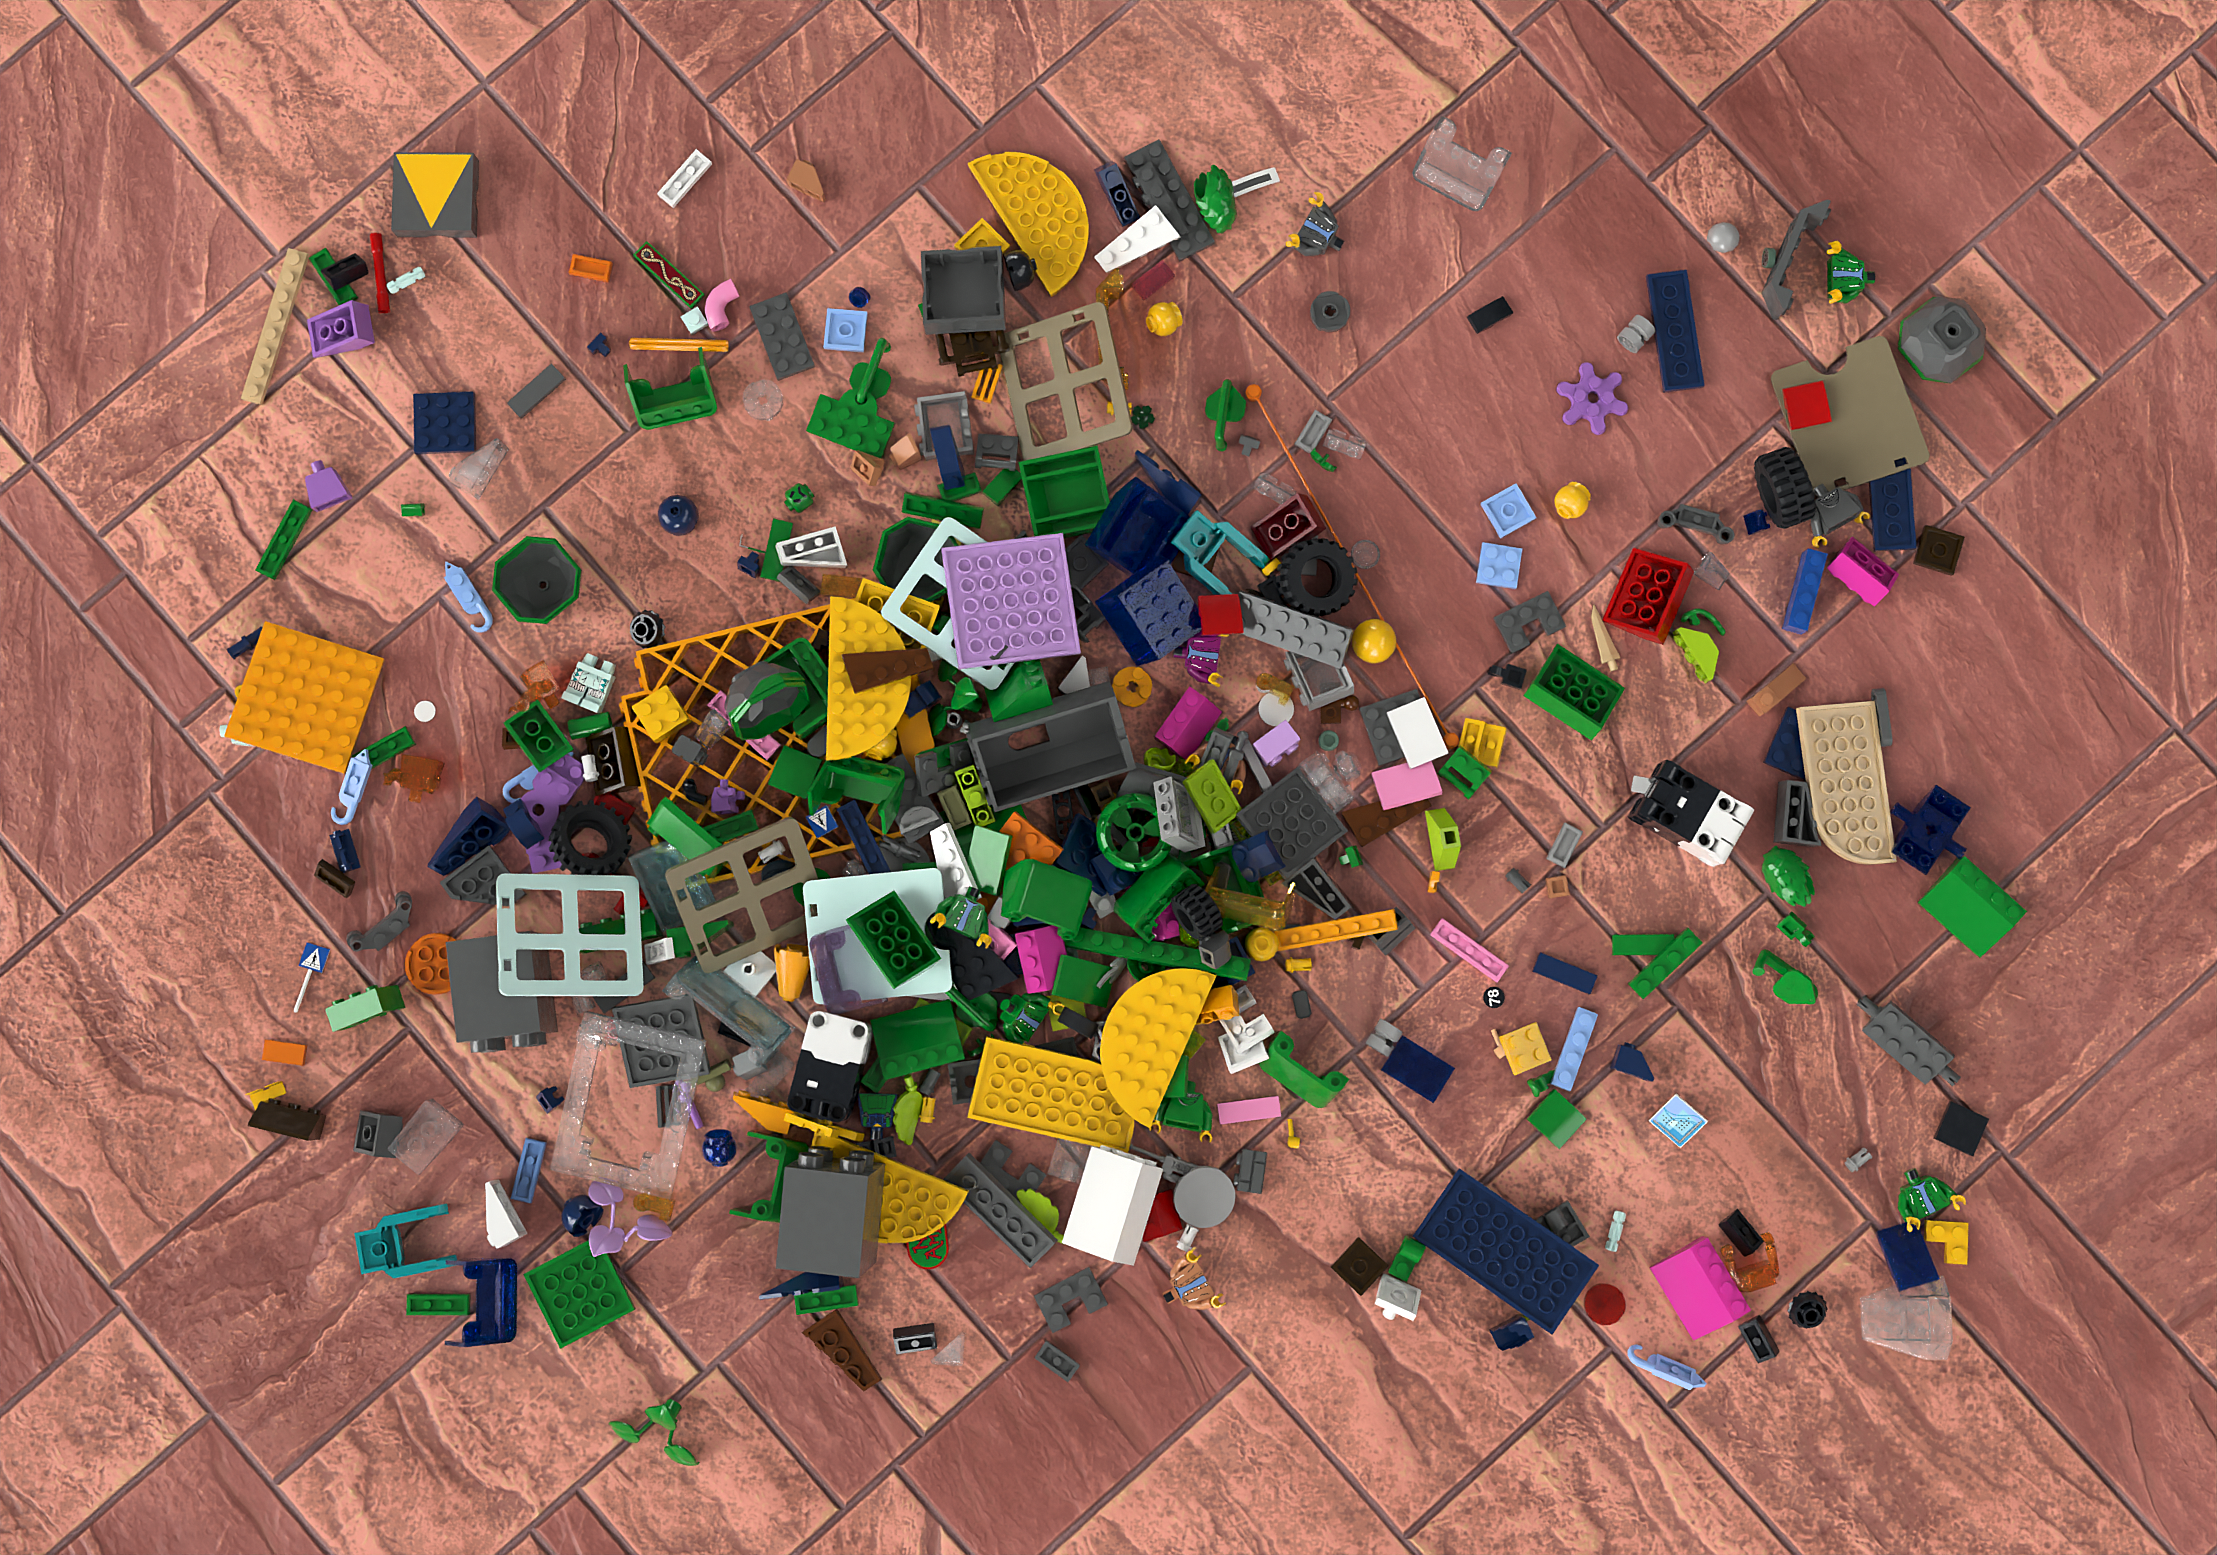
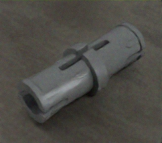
M885 834L882 835L881 839L888 843L879 841V847L893 852L897 857L902 856L913 863L917 862L918 859L911 854L919 857L920 851L906 846L903 841L898 842Z

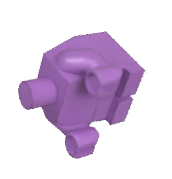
M721 779L720 787H715L712 794L711 812L719 815L739 813L735 802L736 800H744L745 792H736L735 788L728 787L727 779Z

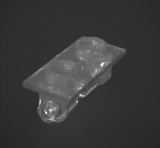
M1334 428L1333 430H1328L1323 446L1350 457L1361 459L1367 443L1363 441L1364 439L1350 435L1349 440H1346L1345 436L1347 433Z
M1262 472L1253 487L1259 493L1272 498L1279 504H1283L1296 494L1293 487L1284 482H1281L1278 487L1275 485L1278 479Z

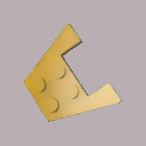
M794 1112V1114L786 1113L784 1117L786 1122L811 1129V1131L823 1133L828 1137L838 1138V1136L862 1142L865 1135L833 1125L832 1121L813 1118L798 1112Z

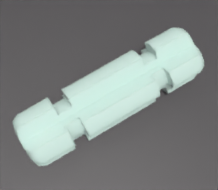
M421 267L413 269V272L409 271L396 278V281L388 282L386 284L387 288L394 294L399 291V288L403 289L415 283L416 279L424 278L425 273Z
M1621 1211L1614 1212V1222L1611 1223L1608 1234L1609 1241L1606 1242L1605 1249L1613 1252L1617 1251V1241L1621 1237L1622 1222H1625L1626 1213Z

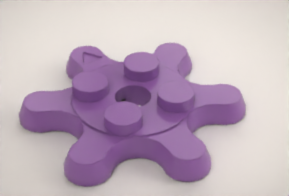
M1584 362L1579 367L1580 381L1578 383L1570 384L1563 381L1557 385V393L1571 401L1570 409L1563 414L1562 418L1566 425H1573L1582 418L1587 419L1591 424L1592 432L1596 435H1601L1606 430L1604 419L1607 414L1614 413L1618 416H1623L1628 412L1627 403L1617 400L1614 396V389L1622 383V376L1618 372H1612L1606 378L1600 379L1594 374L1593 365L1589 362ZM1588 394H1597L1598 402H1590Z

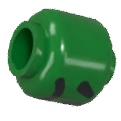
M797 483L785 492L787 500L784 503L790 511L795 510L797 513H801L813 504V497L815 496L806 484Z

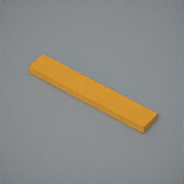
M1395 909L1276 930L1274 933L1278 938V951L1398 930Z

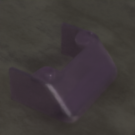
M849 925L816 934L809 942L826 1011L833 1015L888 1002V998H881L862 1003L860 994L857 991H843L833 950L844 946L846 941L844 931L852 930Z

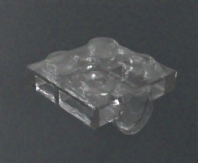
M1058 1138L1047 1174L1080 1184L1091 1147L1096 1146Z

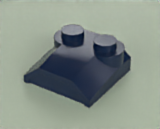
M1267 830L1239 841L1232 846V857L1244 879L1249 882H1255L1259 878L1286 867Z
M1121 845L1116 846L1119 851L1122 849ZM1103 854L1090 860L1109 896L1132 885L1143 874V871L1131 872L1122 870L1111 864Z

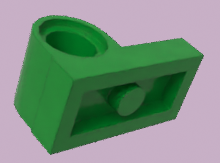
M1405 1235L1387 1272L1407 1282L1415 1264L1420 1261L1426 1246Z

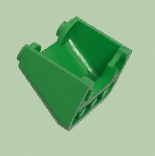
M1169 852L1160 864L1146 870L1116 900L1114 912L1149 944L1155 937L1152 933L1153 926L1155 928L1158 926L1154 920L1171 903V898L1191 884H1197L1202 888L1205 883L1187 865Z
M1021 860L1005 871L1001 916L1008 918L1012 922H1019L1026 917L1059 927L1057 934L1062 939L1072 940L1078 935L1092 892V881L1037 860Z
M1278 1031L1266 1047L1269 1059L1260 1062V1068L1316 1108L1326 1107L1344 1088L1349 1078L1338 1071L1329 1072L1326 1076L1322 1075L1321 1078L1317 1077L1289 1057L1293 1051L1294 1042L1290 1036L1282 1031Z

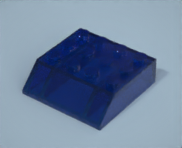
M1134 477L1115 493L1085 545L1144 588L1156 590L1179 551L1171 541L1190 516L1139 478Z
M1162 555L1095 601L1136 666L1160 660L1202 630L1201 617H1199L1197 605L1170 562Z

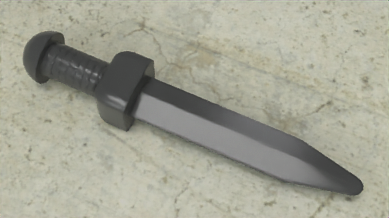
M1239 731L1237 733L1238 739L1235 747H1231L1228 753L1230 758L1223 776L1229 787L1239 760H1243L1244 757L1242 749L1246 739L1249 738L1246 731Z

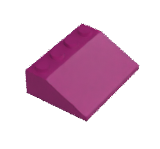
M1699 1237L1650 1267L1692 1340L1715 1331L1751 1311L1707 1237Z

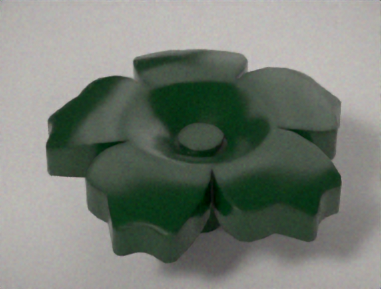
M1138 405L1134 407L1133 415L1135 416L1131 417L1132 423L1134 425L1139 424L1140 429L1148 427V423L1153 424L1155 418L1151 413L1152 408L1149 405L1143 406L1142 409Z

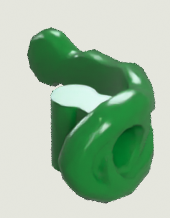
M1696 608L1689 610L1681 617V622L1685 623L1688 619L1691 626H1697L1700 624L1697 614H1700L1715 626L1721 636L1726 634L1720 622L1704 609Z
M1550 1070L1548 1073L1542 1074L1537 1078L1527 1080V1084L1532 1089L1534 1097H1539L1541 1092L1549 1088L1548 1084L1551 1082L1555 1070Z

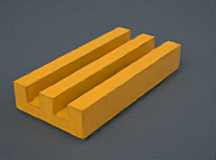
M1001 364L997 365L998 369L996 370L988 398L984 396L993 370L992 368L988 369L980 396L977 393L985 369L979 371L971 396L972 399L991 404L1003 366Z

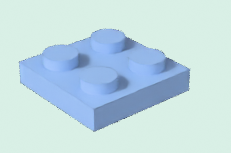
M827 308L824 349L864 352L867 311Z
M1517 484L1481 502L1483 510L1500 539L1536 519L1535 514Z
M1482 542L1476 583L1516 589L1522 548Z

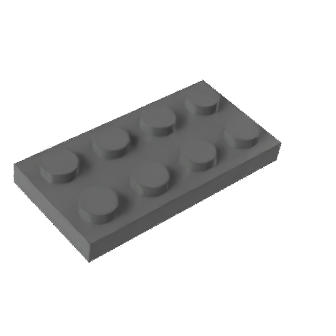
M787 292L749 306L778 381L815 367Z
M903 753L887 762V765L899 767L905 772V783L899 812L894 819L897 825L900 826L904 813L916 806L928 807L939 817L936 821L903 834L908 843L912 844L945 823L929 796L922 797L918 795L916 775Z

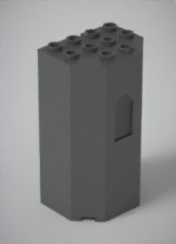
M1110 681L1052 698L1053 705L997 722H994L993 718L990 717L968 724L970 731L966 732L982 787L984 788L988 806L993 805L994 811L997 812L1136 769L1116 695ZM1045 724L1050 740L1022 749H1013L1009 746L1008 740L1013 733Z

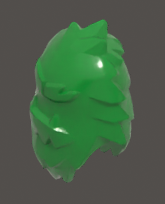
M1211 165V170L1207 172V175L1201 172L1199 179H1195L1194 194L1197 200L1196 203L1201 209L1199 212L1204 216V220L1210 225V228L1215 229L1217 233L1223 234L1225 231L1232 229V224L1237 217L1234 189L1227 173L1216 165Z
M1774 846L1768 853L1763 855L1762 873L1764 874L1765 882L1768 883L1772 893L1775 892L1779 898L1786 900L1790 905L1807 906L1812 901L1811 894L1815 895L1814 883L1807 871L1810 867L1803 863L1802 858L1796 856L1795 852Z

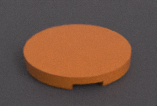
M441 933L427 934L420 937L408 950L405 958L406 975L409 981L421 992L440 995L451 991L446 942L457 941L455 938Z

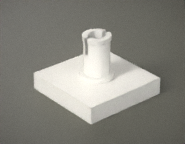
M760 951L728 965L722 973L750 997L755 999L776 974V965L774 961Z
M1228 1034L1218 1037L1228 1070L1231 1074L1269 1059L1263 1040L1239 1054Z
M1383 1273L1375 1304L1385 1308L1383 1315L1387 1319L1393 1320L1396 1314H1399L1413 1321L1417 1315L1422 1290Z

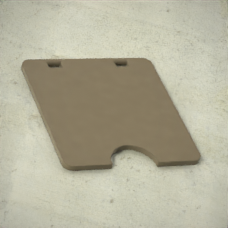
M1877 336L1847 346L1845 366L1835 374H1821L1814 370L1808 360L1776 370L1771 375L1772 386L1797 454L1809 475L1812 490L1824 484L1830 492L1835 489L1834 481L1842 478L1845 479L1847 484L1839 486V488L1847 490L1922 465L1930 457L1889 343L1883 336ZM1823 380L1832 422L1791 430L1782 389ZM1905 458L1907 464L1895 467L1894 461Z

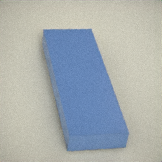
M525 1138L510 1199L532 1203L547 1142Z

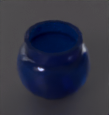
M725 1129L708 1131L704 1135L705 1140L701 1150L704 1159L715 1167L726 1166L735 1157L737 1152V1145L732 1137V1132Z

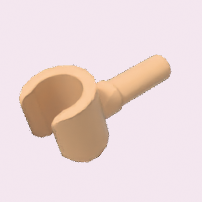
M1493 1029L1491 1032L1498 1045L1493 1051L1501 1059L1506 1054L1496 1029Z

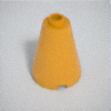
M777 944L774 947L779 996L783 997L784 1001L793 1002L796 998L800 997L810 969L808 946L787 944V948H781V944Z

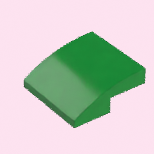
M784 745L768 785L807 799V791L818 774L822 759Z
M1553 1089L1527 1120L1555 1147L1560 1149L1586 1121V1118L1557 1090Z

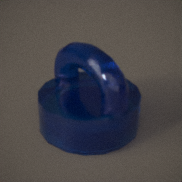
M855 287L849 293L850 302L858 308L864 307L871 299L870 294L862 287Z

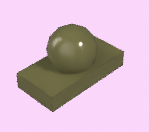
M957 784L937 793L953 831L973 822Z
M726 1059L711 1066L710 1074L691 1077L690 1082L693 1087L705 1082L708 1090L718 1092L725 1086V1078L722 1074L731 1070L732 1065L729 1059Z

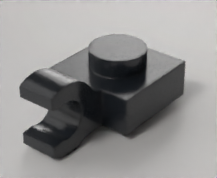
M1275 575L1257 585L1258 590L1265 599L1287 606L1281 597L1283 593L1279 594L1278 588L1281 586L1279 582H1276Z
M1506 664L1505 669L1492 665L1488 675L1502 678L1500 684L1520 690L1527 670L1510 664Z

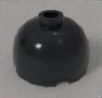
M1011 250L1003 253L1014 291L1028 287L1035 278L1034 271L1038 270L1035 259H1030L1028 254L1022 250Z

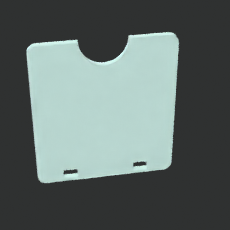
M928 868L811 880L804 884L803 895L812 992L816 1003L830 1004L947 992L952 988L949 950H942L933 946L942 959L916 978L893 989L846 921L850 916L895 890L925 934V925L928 918L936 912L938 904L944 900L943 879L939 869ZM810 904H817L818 916L811 917ZM816 968H823L824 980L817 981Z

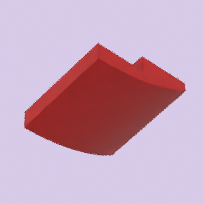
M1823 380L1782 389L1791 430L1832 422Z
M1238 594L1198 596L1202 636L1244 633Z

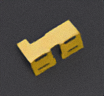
M277 1081L264 1087H269V1089H257L245 1094L250 1095L255 1110L261 1101L286 1094L282 1081Z

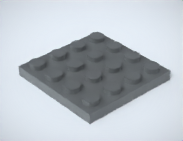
M1298 767L1236 814L1237 820L1250 836L1268 831V835L1280 858L1286 865V867L1278 870L1284 880L1288 879L1348 832Z
M694 993L612 1008L630 1088L710 1074L711 1069Z

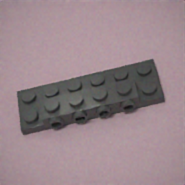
M1160 139L1124 157L1133 175L1132 181L1136 189L1140 188L1143 194L1141 198L1145 206L1149 205L1152 209L1156 205L1181 236V238L1169 242L1179 262L1215 244Z

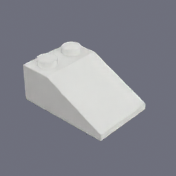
M499 1179L485 1183L486 1224L489 1234L487 1238L489 1243L498 1249L509 1245L528 1233Z

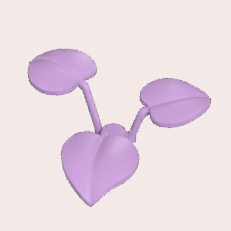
M596 1180L591 1183L588 1190L590 1199L598 1205L605 1206L611 1204L610 1229L599 1225L593 1227L590 1231L589 1246L593 1257L605 1253L619 1252L624 1241L627 1242L636 1230H638L637 1234L640 1238L649 1241L662 1240L672 1236V1231L667 1224L654 1215L641 1216L637 1221L638 1226H634L626 1235L621 1228H614L615 1202L623 1200V1191L617 1184L611 1181Z

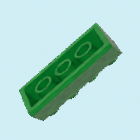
M652 909L641 910V941L662 937L663 932L659 913L656 911L652 912ZM625 914L620 915V919L612 921V918L601 919L600 924L592 925V922L580 924L579 933L624 935ZM580 950L579 953L586 954L599 950Z

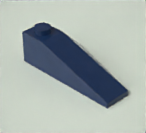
M803 1272L759 1295V1300L785 1297L788 1294L802 1295L809 1293V1291L819 1293L839 1290L844 1286L843 1276Z

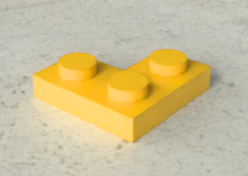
M1925 1220L1924 1241L1945 1242L1944 1263L1967 1265L1968 1223Z

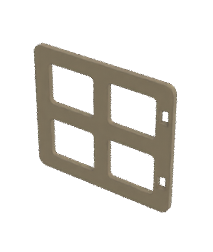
M1095 302L1004 333L1010 351L1000 353L1024 461L1088 448L1129 435L1132 432L1133 424L1105 304ZM1084 313L1085 319L1075 320V315ZM1094 321L1103 362L1100 365L1071 374L1062 332L1066 329ZM1029 331V337L1021 340L1019 334ZM1046 337L1055 377L1051 381L1023 389L1015 347ZM1107 379L1116 420L1113 423L1084 432L1077 406L1075 389ZM1058 394L1067 437L1036 447L1027 405Z
M787 817L673 866L665 873V878L700 967L705 973L717 971L807 931L805 915L775 929H770L760 904L761 899L794 884L802 882L804 885L807 881L818 880L799 824L793 817ZM786 836L795 866L753 884L743 859V854L777 838ZM728 861L737 883L738 891L704 907L695 909L685 884V879L719 863ZM684 889L686 897L680 900L677 890ZM810 904L812 907L811 917L818 916L817 904ZM745 907L754 928L755 937L718 954H713L704 933L703 925ZM704 942L707 950L700 952L698 943Z

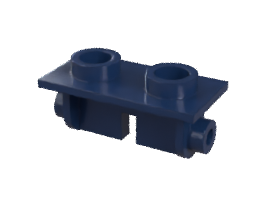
M337 830L329 835L340 871L346 873L361 868L350 830Z

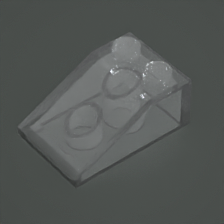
M494 439L460 461L456 467L454 466L449 473L450 478L448 481L459 490L479 500L509 448L500 439Z
M434 1099L426 1100L387 1150L416 1174L420 1175L453 1140L464 1124Z

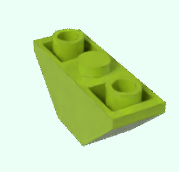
M1682 627L1676 629L1673 632L1675 635L1673 636L1674 641L1679 647L1682 646L1685 651L1684 656L1690 664L1694 665L1696 669L1695 674L1700 681L1703 680L1704 683L1709 682L1714 677L1719 654L1718 648L1707 633Z
M974 764L955 771L974 824L985 826L995 822Z
M1445 808L1425 811L1435 871L1455 868L1461 848L1457 824Z

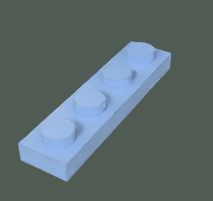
M1581 1007L1577 1008L1551 1079V1085L1571 1091L1598 1014Z

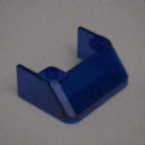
M512 1258L446 1260V1265L463 1266V1273L466 1278L476 1279V1321H470L464 1325L462 1339L445 1341V1345L472 1347L513 1341L517 1333L516 1261Z

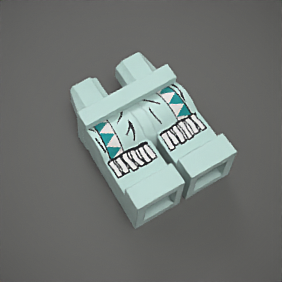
M587 653L582 663L578 661L571 681L561 698L599 714L603 711L612 684L615 681L616 677L613 674L616 665L604 660L601 670L594 668L598 657Z

